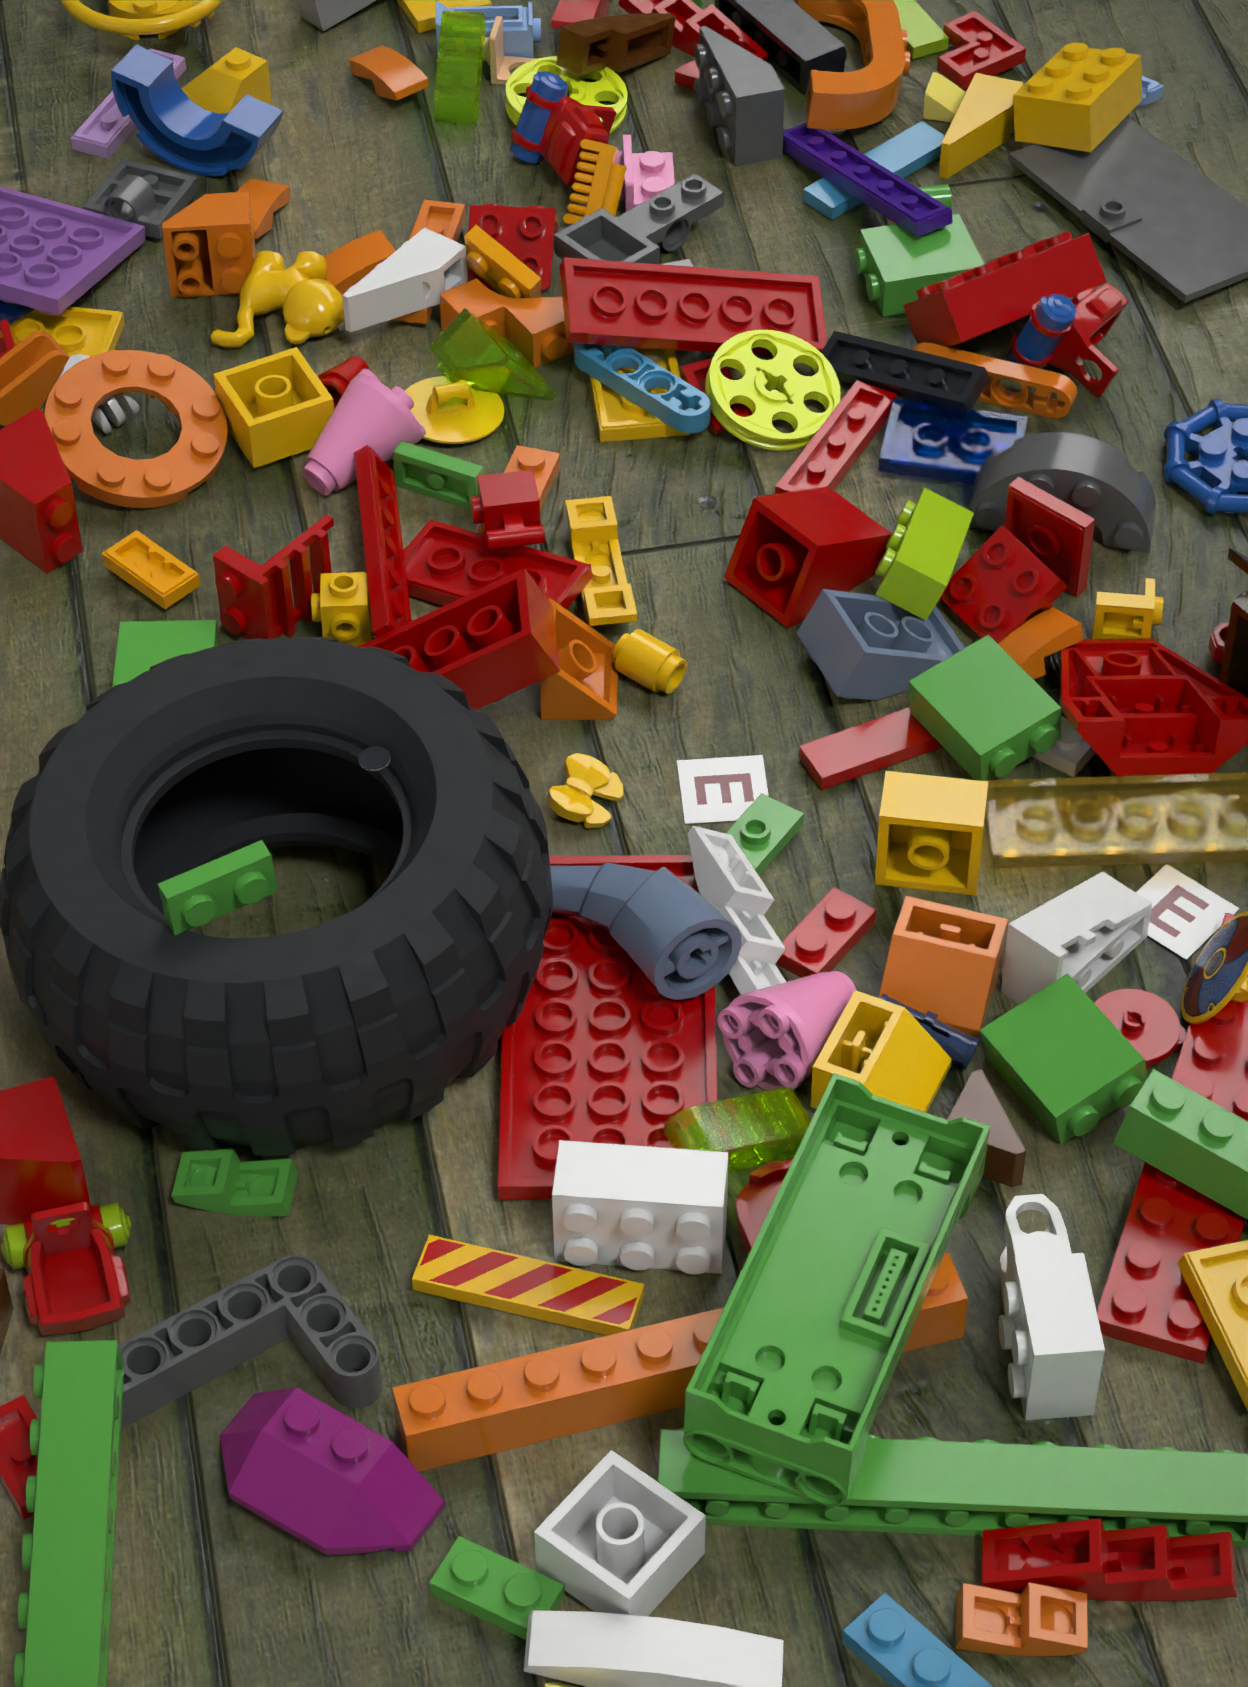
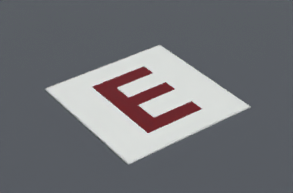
M763 755L677 760L685 824L737 821L761 793L769 796Z
M1168 864L1162 867L1136 892L1152 903L1147 936L1186 960L1221 927L1225 912L1235 914L1240 909Z

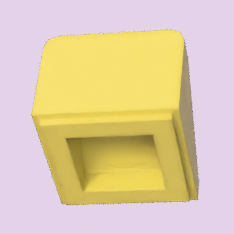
M933 72L925 91L923 118L951 123L966 92L941 74Z

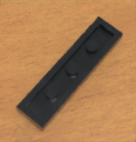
M838 331L832 333L821 352L832 365L838 380L841 382L854 384L857 380L893 392L900 397L967 414L971 412L990 379L985 367Z

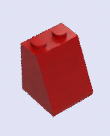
M35 408L0 430V539L48 574L83 552L71 479L44 413L40 409Z
M830 487L754 497L724 579L784 626L793 627L806 618L823 589L849 592L875 576V571L887 550L885 547L892 533Z
M51 1076L1 1090L0 1224L15 1225L24 1223L23 1220L30 1219L32 1213L71 1204L88 1202L90 1206L82 1160L55 1077Z

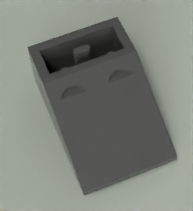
M706 26L700 27V43L694 46L695 62L699 69V79L694 80V93L698 104L703 103L706 108L709 126L715 127L718 132L721 150L728 152L735 166L782 158L785 89L773 66Z

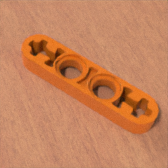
M923 342L912 348V350L985 367L990 379L977 401L1058 419L1065 417L1070 412L1077 396V387L1074 382L1060 373L934 343ZM1011 379L1020 384L1022 391L1012 392L1007 390L1001 383V380ZM1035 387L1036 390L1034 394H1031L1030 392L1032 388ZM1053 393L1057 394V399L1053 398Z

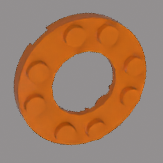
M110 350L86 358L68 369L57 380L45 406L44 416L68 475L78 482V489L110 504L130 508H155L182 501L187 498L190 491L199 487L204 482L207 484L213 478L224 456L228 433L227 419L216 393L194 370L164 354L140 350ZM127 392L147 394L150 399L156 397L164 402L166 409L178 417L181 429L178 442L167 453L153 459L134 460L118 456L105 448L93 433L91 418L94 410L106 403L109 397L116 394L118 396H123V393Z

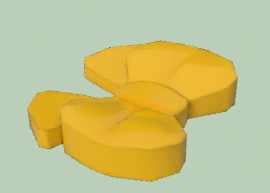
M580 753L568 756L563 766L567 781L565 785L552 786L546 796L548 806L565 819L578 823L584 822V827L601 828L610 822L611 814L593 801L591 797L595 795L604 799L619 801L623 797V783L616 773H610L609 768L592 756Z

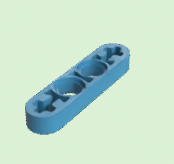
M573 343L574 362L580 370L669 426L683 433H696L704 430L709 425V397L631 347ZM630 368L635 370V372L628 374L617 373L615 371L617 369ZM654 388L668 390V392L662 394H653L647 391Z

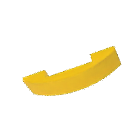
M603 496L565 500L573 560L591 564L593 577L580 592V599L589 626L637 621V610L631 583H627L618 542V524L612 497Z

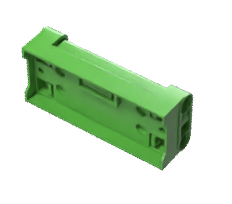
M833 1073L686 1389L683 1442L692 1454L706 1462L827 1506H840L844 1504L865 1456L867 1435L958 1220L965 1217L983 1176L991 1126L965 1117L946 1120L875 1096L861 1082Z

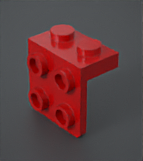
M500 204L470 205L468 232L475 225L479 226L541 277V293L547 292L551 287L554 234L558 233L559 230L556 209L538 205L527 207L503 206ZM467 267V282L477 278L487 288H489L492 291H496L481 277H479L475 272H473L470 268Z

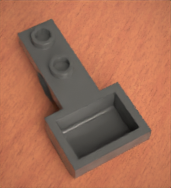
M694 173L618 217L601 208L554 234L555 254L562 260L564 257L660 264V247L668 252L679 249L690 234L691 224L724 206V192Z

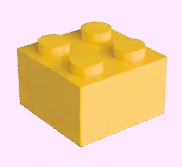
M297 347L213 374L216 395L225 411L227 429L253 468L311 450L334 411L332 396Z
M886 771L879 814L875 885L976 896L988 781Z

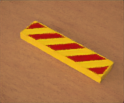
M434 1235L428 1236L412 1277L413 1291L603 1335H611L634 1329L645 1296V1284Z

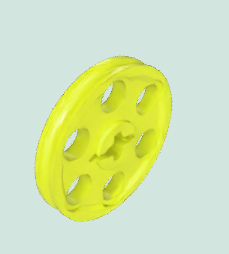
M557 56L535 59L521 65L512 72L507 80L505 110L516 126L526 97L517 94L525 93L526 88L532 84L534 75L542 71L554 73L562 78L568 85L569 97L579 103L590 106L612 107L616 111V116L610 133L622 124L626 116L628 98L626 85L619 75L608 67L579 76L556 65ZM582 79H594L597 82H585ZM600 101H610V102H613V103H615V104H612V105H604V104H601V103H599V102H600Z
M775 330L747 331L724 342L716 351L705 380V393L710 400V409L720 424L735 437L748 444L776 451L795 450L805 447L839 404L841 396L838 377L825 356L803 339ZM755 347L768 349L774 358L771 360L759 359L753 354L752 349ZM797 363L807 364L814 370L815 375H800L796 372L793 365ZM732 367L740 372L742 378L730 380L722 375L720 369ZM808 399L817 400L823 404L826 411L823 413L812 412L805 406L803 401ZM734 403L744 404L751 410L752 415L748 417L738 416L731 410L730 405ZM778 419L785 420L793 426L794 432L782 433L774 428L772 421Z

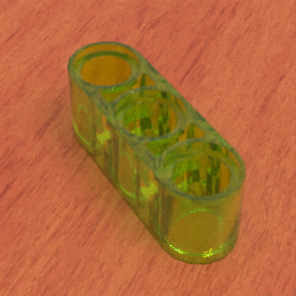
M442 12L434 93L435 122L477 123L485 43L484 12Z
M780 1088L686 1108L671 1117L663 1130L672 1148L728 1152L729 1173L766 1165L774 1161L794 1158L811 1120L794 1089Z

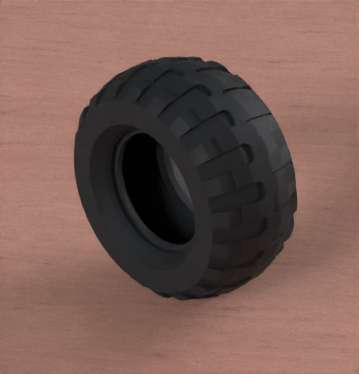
M323 637L245 639L167 659L150 667L149 671L140 674L129 682L115 685L86 706L87 713L77 723L60 729L46 744L39 754L38 774L21 785L14 801L4 855L5 868H2L0 880V928L14 984L20 999L29 1009L37 1032L59 1060L75 1074L76 1078L87 1089H94L101 1098L110 1104L112 1110L126 1121L142 1129L164 1125L167 1130L173 1132L177 1143L209 1151L218 1150L227 1144L251 1147L254 1155L279 1156L295 1154L296 1148L299 1146L317 1145L333 1141L334 1147L353 1144L373 1137L374 1128L383 1126L399 1117L412 1120L444 1101V1088L456 1078L473 1077L496 1053L498 1039L504 1033L505 1026L517 1021L533 985L544 952L543 941L552 917L553 891L547 828L542 811L530 792L529 781L509 745L504 741L499 729L487 714L476 712L468 704L465 692L449 679L438 673L416 671L409 666L406 657L392 651L377 647H356L338 643L337 639ZM372 746H380L387 749L391 756L388 765L376 771L366 770L358 762L360 753ZM260 840L264 842L268 850L298 846H325L361 852L375 859L391 871L377 892L360 907L312 928L288 934L258 938H220L201 935L191 930L174 935L165 920L158 883Z

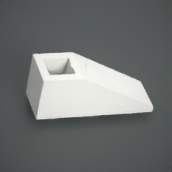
M424 227L342 295L345 330L349 332L357 331L440 304V293L468 281L467 261L465 259L466 246Z

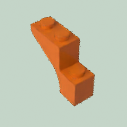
M477 278L440 293L441 327L468 356L507 341L533 368H537L574 352L573 343L566 342L562 296L511 298L493 292Z
M43 331L31 333L0 358V425L7 426L35 408L41 410L58 377L62 374L70 357L49 333Z

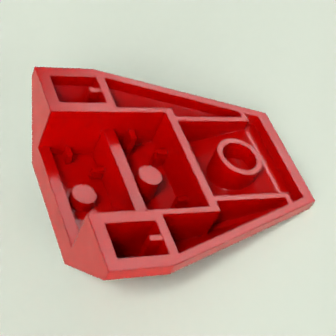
M1083 639L1060 650L1061 711L1076 731L1117 776L1130 780L1143 779L1145 775H1167L1175 779H1187L1192 774H1212L1248 744V697L1219 681L1154 639Z

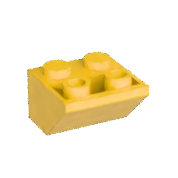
M855 990L813 1065L811 1107L817 1109L833 1073L861 1082L875 1096L927 1113L951 1067L952 1059L905 1007Z

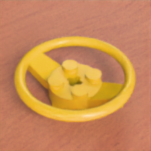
M79 0L60 1L64 8L83 24L101 31L120 34L133 40H140L139 35L158 34L159 39L177 33L183 27L191 26L195 28L201 24V19L213 17L215 10L224 0H107L110 16L88 8Z

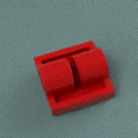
M1001 525L953 575L940 598L981 638L989 635L998 644L1019 626L1052 608V603L1068 586L1006 527Z

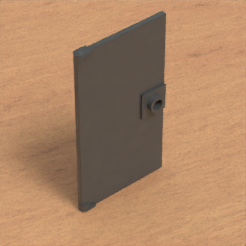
M1128 115L1092 152L1032 144L1009 153L1008 161L1081 219V223L1107 244H1113L1184 303L1248 278V208L1132 120Z

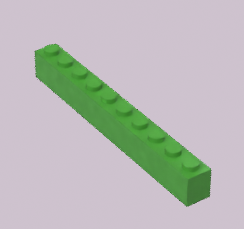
M684 1428L678 1430L661 1429L658 1483L705 1514L706 1525L983 1536V1530L1101 1518L1106 1531L1166 1525L1170 1537L1231 1532L1235 1547L1248 1548V1454L1237 1453L1229 1449H1219L1212 1452L1178 1451L1171 1447H1157L1151 1450L1121 1449L1109 1444H1100L1093 1447L1059 1446L1052 1442H1038L1032 1445L1001 1444L990 1439H981L974 1442L940 1441L933 1437H919L914 1440L882 1439L868 1434L865 1456L846 1501L840 1506H827L706 1462L692 1454L684 1445Z

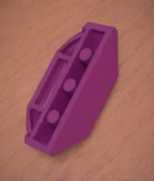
M297 1387L254 1393L220 1434L230 1499L325 1555L371 1553L392 1548L394 1552L412 1551L445 1508V1501L393 1441Z

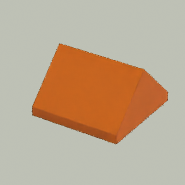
M549 597L548 600L554 610L560 672L540 682L541 720H611L617 716L618 671L615 669L616 659L613 658V651L616 645Z

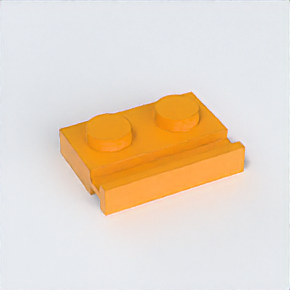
M475 225L464 236L467 267L501 295L511 298L541 297V277L479 226Z

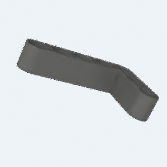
M288 1255L119 1344L125 1362L121 1429L287 1338L291 1339L329 1393L340 1405L348 1408H363L376 1401L382 1391L379 1349L373 1338L318 1265L309 1257ZM196 1344H203V1345H200V1346H197V1347H191V1346H194V1345H196ZM353 1369H361L358 1372H348ZM147 1371H153V1372L148 1373V1374H141V1373H144V1372H147Z

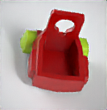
M81 1202L32 1213L30 1219L23 1220L24 1223L5 1227L1 1243L3 1257L13 1270L27 1269L29 1275L23 1278L22 1294L25 1298L30 1322L39 1326L42 1335L86 1331L125 1317V1305L131 1302L126 1267L122 1258L115 1256V1248L128 1245V1238L131 1234V1222L129 1216L126 1215L118 1202L99 1206V1204L89 1206L88 1202Z

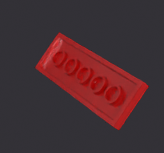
M567 257L563 258L560 266L566 342L716 352L730 338L752 330L785 332L803 339L820 352H822L827 343L819 276ZM763 347L752 349L754 355L773 356L768 349Z

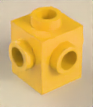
M367 572L322 573L320 593H312L311 606L313 622H322L323 638L337 639L338 643L356 647L372 640V619Z

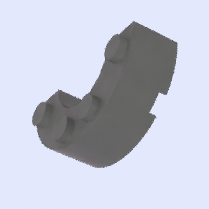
M1038 433L1014 440L1012 447L1001 453L995 451L982 464L976 475L968 510L972 511L974 515L969 527L996 531L1001 525L1004 526L1008 485L1020 477L1094 518L1096 525L1102 532L1103 546L1150 553L1156 516V500L1153 488L1143 471L1138 473L1127 462L1128 455L1112 445L1092 437L1074 433Z

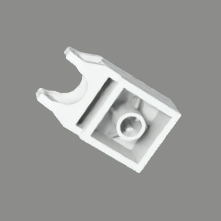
M1044 1194L1014 1196L1006 1210L1004 1224L1006 1247L1000 1256L999 1278L1005 1315L999 1316V1337L1002 1349H1011L1014 1362L1008 1364L1010 1395L1012 1398H1021L1025 1421L1094 1415L1105 1348L1084 1253H1071L1068 1234L1058 1207ZM1025 1210H1037L1047 1217L1049 1226L1045 1231L1027 1234L1020 1230L1016 1218L1017 1215Z

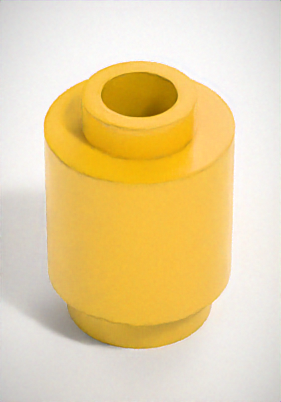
M636 629L631 634L625 633L618 640L613 651V658L616 659V671L655 693L661 690L671 694L680 685L688 666L687 660L680 657L679 650L641 629Z

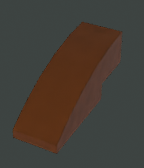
M670 13L623 14L598 17L561 26L556 65L582 76L605 67L622 72L671 54L676 16Z

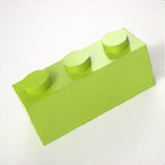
M925 487L916 503L907 500L895 522L896 527L886 544L885 549L887 550L875 571L876 574L882 576L875 595L927 621L948 585L974 513Z

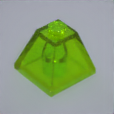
M466 308L429 346L441 361L436 367L452 383L462 380L467 381L468 385L476 391L552 401L558 395L513 343Z

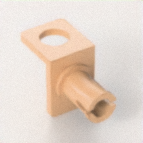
M496 16L489 37L461 35L460 33H455L453 36L452 58L455 60L487 61L491 70V84L506 85L511 75L510 70L536 59L504 56L503 16Z

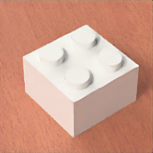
M611 1450L534 1531L536 1570L549 1578L565 1584V1591L594 1612L649 1616L705 1554L706 1515Z

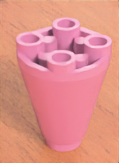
M362 369L350 381L306 458L307 464L301 470L306 481L316 491L327 496L333 490L339 491L357 481L354 452L367 444L376 451L385 463L393 460V451L401 441L416 445L426 435V431L410 411L414 407L412 398L400 387L395 386L392 390L389 389L370 370Z
M839 971L821 972L744 993L735 998L728 1007L718 1014L717 1022L723 1033L724 1045L734 1063L733 1073L736 1079L746 1087L753 1088L758 1085L762 1089L778 1093L794 1090L800 1086L812 1073L816 1059L853 992L856 990L852 980Z

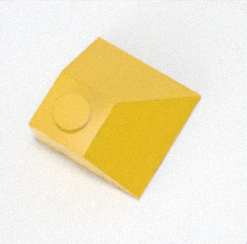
M237 47L181 88L194 103L205 110L219 114L229 113L246 94L267 104L272 101L268 60Z

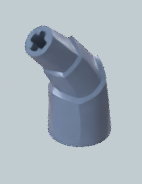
M605 863L601 866L550 865L553 891L552 913L582 917L610 931L609 934L643 970L658 992L663 996L673 1000H682L701 995L717 985L736 963L742 945L741 934L738 928L698 892L667 868L662 867L657 871L612 863Z

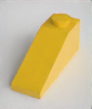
M975 73L941 143L940 178L947 179L1010 139L1014 130L1013 94L1023 86V82Z

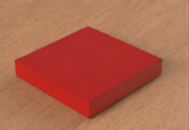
M1016 478L1008 485L1004 527L1068 586L1064 591L1078 597L1087 588L1095 519L1024 479Z

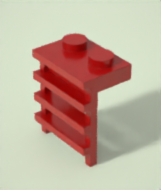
M326 514L263 565L257 564L226 545L212 555L220 620L222 626L233 635H239L244 639L279 638L282 634L291 638L296 634L295 624L301 619L307 622L312 621L311 595L312 593H320L321 574L332 573L328 532L326 531L334 526V518Z

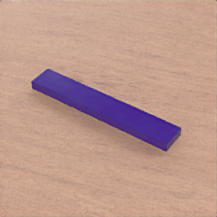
M803 123L783 131V151L916 237L953 223L952 209L824 129L807 128V123Z

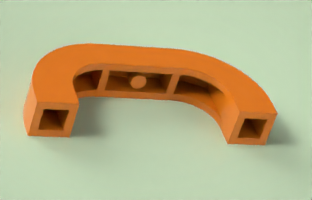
M794 0L798 6L817 21L838 25L855 35L860 42L863 68L852 72L811 70L805 100L807 128L825 130L855 129L874 124L887 117L897 105L902 77L908 76L910 69V52L906 51L907 30H901L899 13L894 1Z

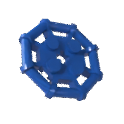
M1220 398L1209 401V405L1190 417L1181 422L1173 421L1168 424L1164 431L1167 451L1166 464L1162 469V475L1169 484H1177L1206 506L1205 511L1207 513L1216 515L1220 511L1248 514V495L1237 494V492H1248V405L1224 403ZM1210 425H1213L1215 428L1214 431L1203 437L1196 434ZM1185 451L1197 455V461L1187 462L1185 460Z

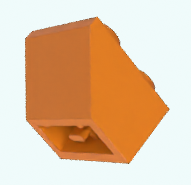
M250 193L205 194L162 223L171 298L240 294L243 283L254 264L256 248Z
M906 896L892 935L879 998L885 993L889 997L924 1014L930 1010L938 1014L937 1020L970 1036L979 1038L980 1029L983 1027L1001 971V961L1005 955L1009 919Z

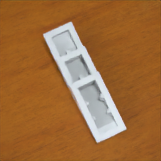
M692 826L688 832V838L699 893L727 917L741 934L742 945L738 959L729 972L739 993L744 994L786 982L775 965L786 948L764 916L775 899L732 835Z
M533 1610L528 1616L524 1671L586 1687H782L784 1640L720 1626L660 1617L604 1612Z

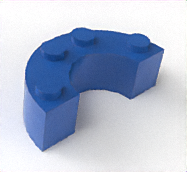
M137 44L111 70L112 89L117 106L122 116L129 115L132 122L138 128L137 138L165 162L192 174L216 177L224 176L233 169L238 168L240 170L275 133L282 118L283 110L247 94L229 113L219 114L203 109L194 103L180 88L174 75L172 60Z

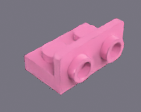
M623 135V150H618L615 164L627 166L619 200L625 201V212L675 185L673 152L660 153L648 151L645 153H632L631 135Z

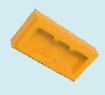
M138 530L101 553L105 567L164 609H167L201 586L199 573Z

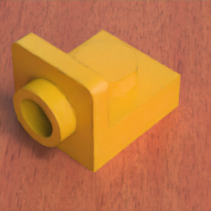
M1145 578L1143 595L1097 592L1092 639L1150 638L1152 625L1161 626L1164 599L1163 597L1155 596V579Z

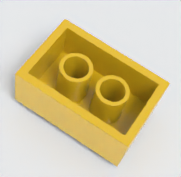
M1084 43L1065 45L1013 94L1015 141L1092 152L1142 101L1141 55L1126 53L1122 48L1102 50L1088 48V45Z

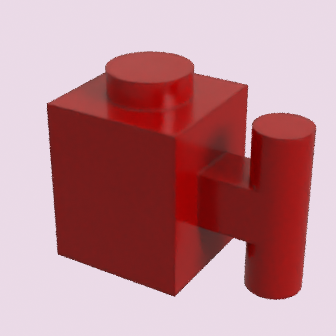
M533 470L477 476L478 495L470 496L473 524H482L488 550L545 543L543 524L540 525V500Z

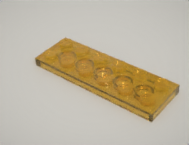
M1248 773L982 780L988 781L985 826L991 868L1248 861Z

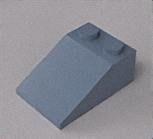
M828 589L821 591L796 633L808 650L809 657L817 664L829 682L830 689L838 697L844 699L878 700L909 691V681L965 648L936 605L926 621L877 595Z

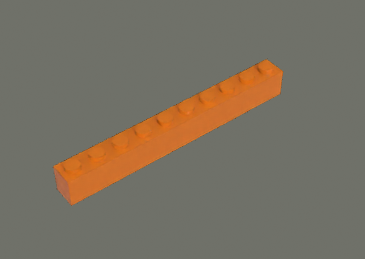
M949 1253L944 1254L903 1352L964 1338L968 1296ZM724 1307L392 1387L396 1427L404 1455L421 1472L684 1407L686 1389Z

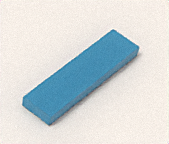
M921 121L864 155L903 179L940 157L941 143L945 135ZM824 177L803 189V202L831 220L862 203V201Z

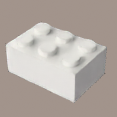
M559 1140L552 1191L555 1262H569L577 1266H589L592 1264L623 1266L632 1270H646L648 1268L677 1270L694 1275L702 1273L722 1274L727 1222L728 1152Z

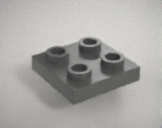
M122 158L84 204L83 209L145 226V236L161 239L163 236L162 223L184 209L199 191L197 177Z

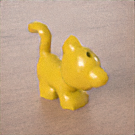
M259 251L255 254L251 272L246 277L240 291V306L236 316L238 329L235 332L214 330L210 336L211 342L224 349L241 348L254 336L253 317L277 309H283L284 321L287 323L284 334L291 344H302L309 338L327 335L337 329L341 323L345 322L343 297L329 281H326L327 263L324 256L313 251L299 252L295 263L286 269L284 258L280 253Z

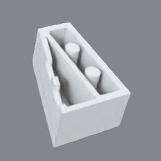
M1101 872L1008 924L1005 955L1001 961V968H1003L1001 993L1017 1004H1020L1067 973L1086 993L1147 938L1152 903L1108 874Z

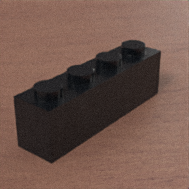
M715 0V7L769 54L765 61L771 64L781 76L803 95L807 94L811 70L844 72L845 60L847 58L845 45L798 6L794 0Z

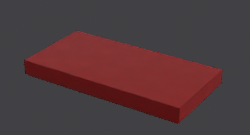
M429 520L404 549L409 596L443 606L525 568L546 598L550 597L567 610L593 577L591 564L527 546L488 550L484 534L434 520Z

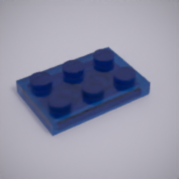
M893 399L879 456L878 471L948 482L974 484L979 469L989 456L995 451L998 453L1003 452L1014 445V440L1025 437L1028 416L972 409L967 414L928 403Z

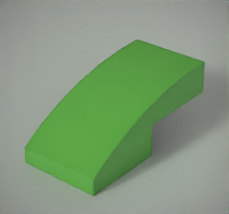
M234 1149L182 1152L171 1197L175 1203L217 1213L260 1217L289 1216L299 1172L292 1159L240 1162Z

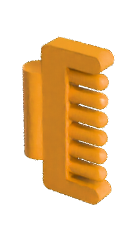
M583 139L580 142V146L583 149L598 152L599 155L582 151L579 154L580 159L597 164L577 163L579 170L594 173V175L577 172L574 178L577 181L592 185L574 183L572 185L574 191L586 193L589 196L572 193L569 197L570 200L585 204L587 207L569 204L567 210L586 217L603 208L616 217L627 166L615 164L618 153L617 147ZM565 214L563 221L572 225L584 217Z

